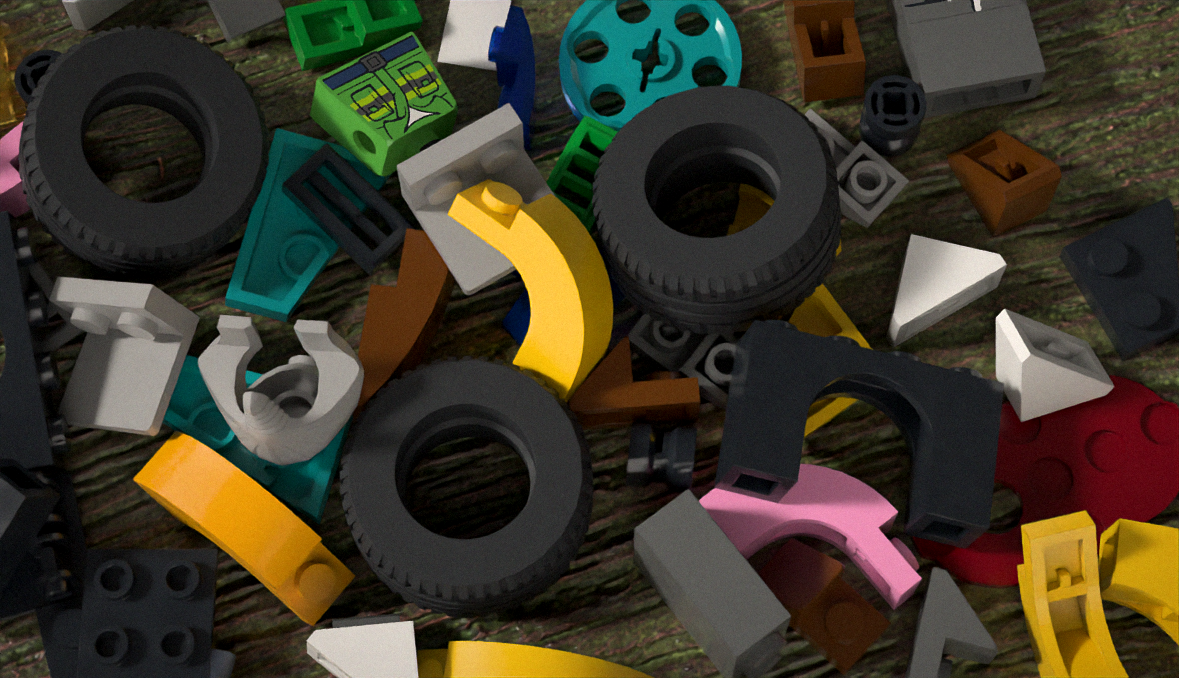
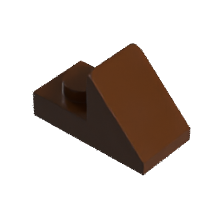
M627 335L569 399L570 411H573L577 416L578 424L582 425L583 430L632 427V422L653 425L698 422L700 409L698 377L683 378L681 373L664 371L646 376L645 381L633 382L629 335Z
M791 538L758 572V575L791 615L789 626L845 676L887 631L891 622L842 579L846 567L840 561Z

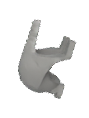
M220 315L217 326L220 335L215 338L198 358V367L224 419L240 442L252 454L257 455L261 459L283 466L313 458L329 445L345 426L358 405L363 385L364 369L354 350L332 329L329 321L297 320L294 330L304 350L311 356H293L289 359L288 365L278 366L263 374L249 388H246L245 374L247 365L256 352L263 347L259 332L251 317Z

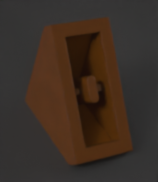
M1001 130L946 155L949 166L992 237L1047 212L1062 178L1059 165Z

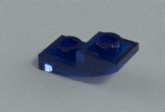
M510 5L505 26L495 25L488 50V61L496 63L498 86L503 87L498 109L510 103L523 123L524 149L531 150L537 114L534 47L523 8Z

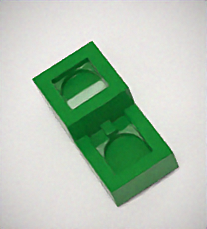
M321 0L288 7L285 9L286 15L283 19L302 71L333 64L379 48L411 31L413 32L421 28L423 22L414 0Z

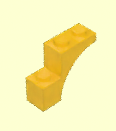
M1120 518L1104 531L1100 538L1098 572L1101 599L1128 607L1158 625L1179 645V529Z

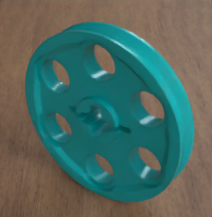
M586 0L570 19L561 40L559 50L560 80L564 97L572 113L579 122H581L584 116H589L617 132L627 122L631 121L635 115L669 95L699 87L694 82L692 75L701 66L715 65L720 67L727 76L725 83L721 86H740L742 50L739 36L729 15L715 0H638L648 5L651 12L644 21L634 24L624 22L616 13L618 7L628 0ZM693 12L704 16L710 26L706 32L692 37L679 32L675 22L683 14ZM660 36L658 39L659 65L655 66L652 74H649L646 90L641 92L643 88L641 62H645L648 55L652 54L655 38ZM588 39H597L608 47L609 52L600 62L585 63L574 53L577 45ZM602 92H615L625 100L626 104L624 109L615 116H601L591 107V102L595 96Z

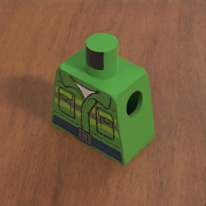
M411 31L317 78L310 116L377 176L386 177L397 171L398 164L450 136L458 108L455 99L419 39Z

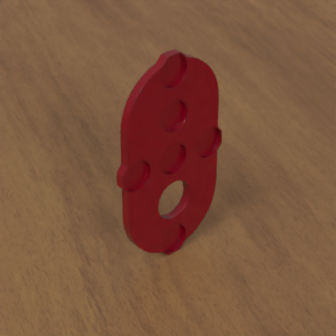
M1113 375L1108 376L1115 387L1107 395L1023 422L1020 421L1010 401L1003 404L994 482L1001 483L1010 488L1018 497L1021 505V519L1019 523L1009 532L1002 534L985 532L965 549L910 536L914 548L921 558L934 561L943 570H947L951 576L968 584L984 588L1019 586L1017 565L1024 564L1021 525L1086 510L1096 526L1097 557H1099L1101 534L1121 518L1148 523L1160 515L1178 494V405L1162 400L1156 393L1135 381Z

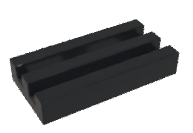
M327 143L282 184V192L371 277L380 269L381 264L386 259L390 260L398 252L399 247L404 243L406 229L417 230L401 212ZM325 166L394 232L387 237L346 196L342 195L324 178L318 170ZM307 182L376 249L372 251L303 184Z

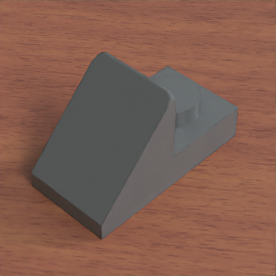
M933 567L925 582L904 678H950L953 661L941 658L942 653L984 664H990L998 653L995 642L947 570Z

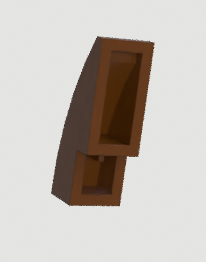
M783 0L803 102L864 95L866 59L854 19L855 0Z
M406 229L396 287L375 284L370 286L358 358L364 369V379L358 405L352 414L355 424H357L356 419L360 412H365V405L371 399L375 400L377 398L376 394L382 387L386 389L390 381L395 378L399 380L406 371H414L416 369V366L421 362L438 331L450 300L455 278L424 230Z

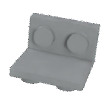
M510 103L397 165L403 198L466 295L478 292L516 270V267L500 251L447 215L457 193L490 178L494 182L504 183L515 189L521 195L522 202L527 205L550 193L554 195L524 150L523 123Z
M57 277L49 300L72 315L70 318L72 325L87 332L57 414L63 413L68 425L150 436L156 435L160 430L200 317L152 284Z

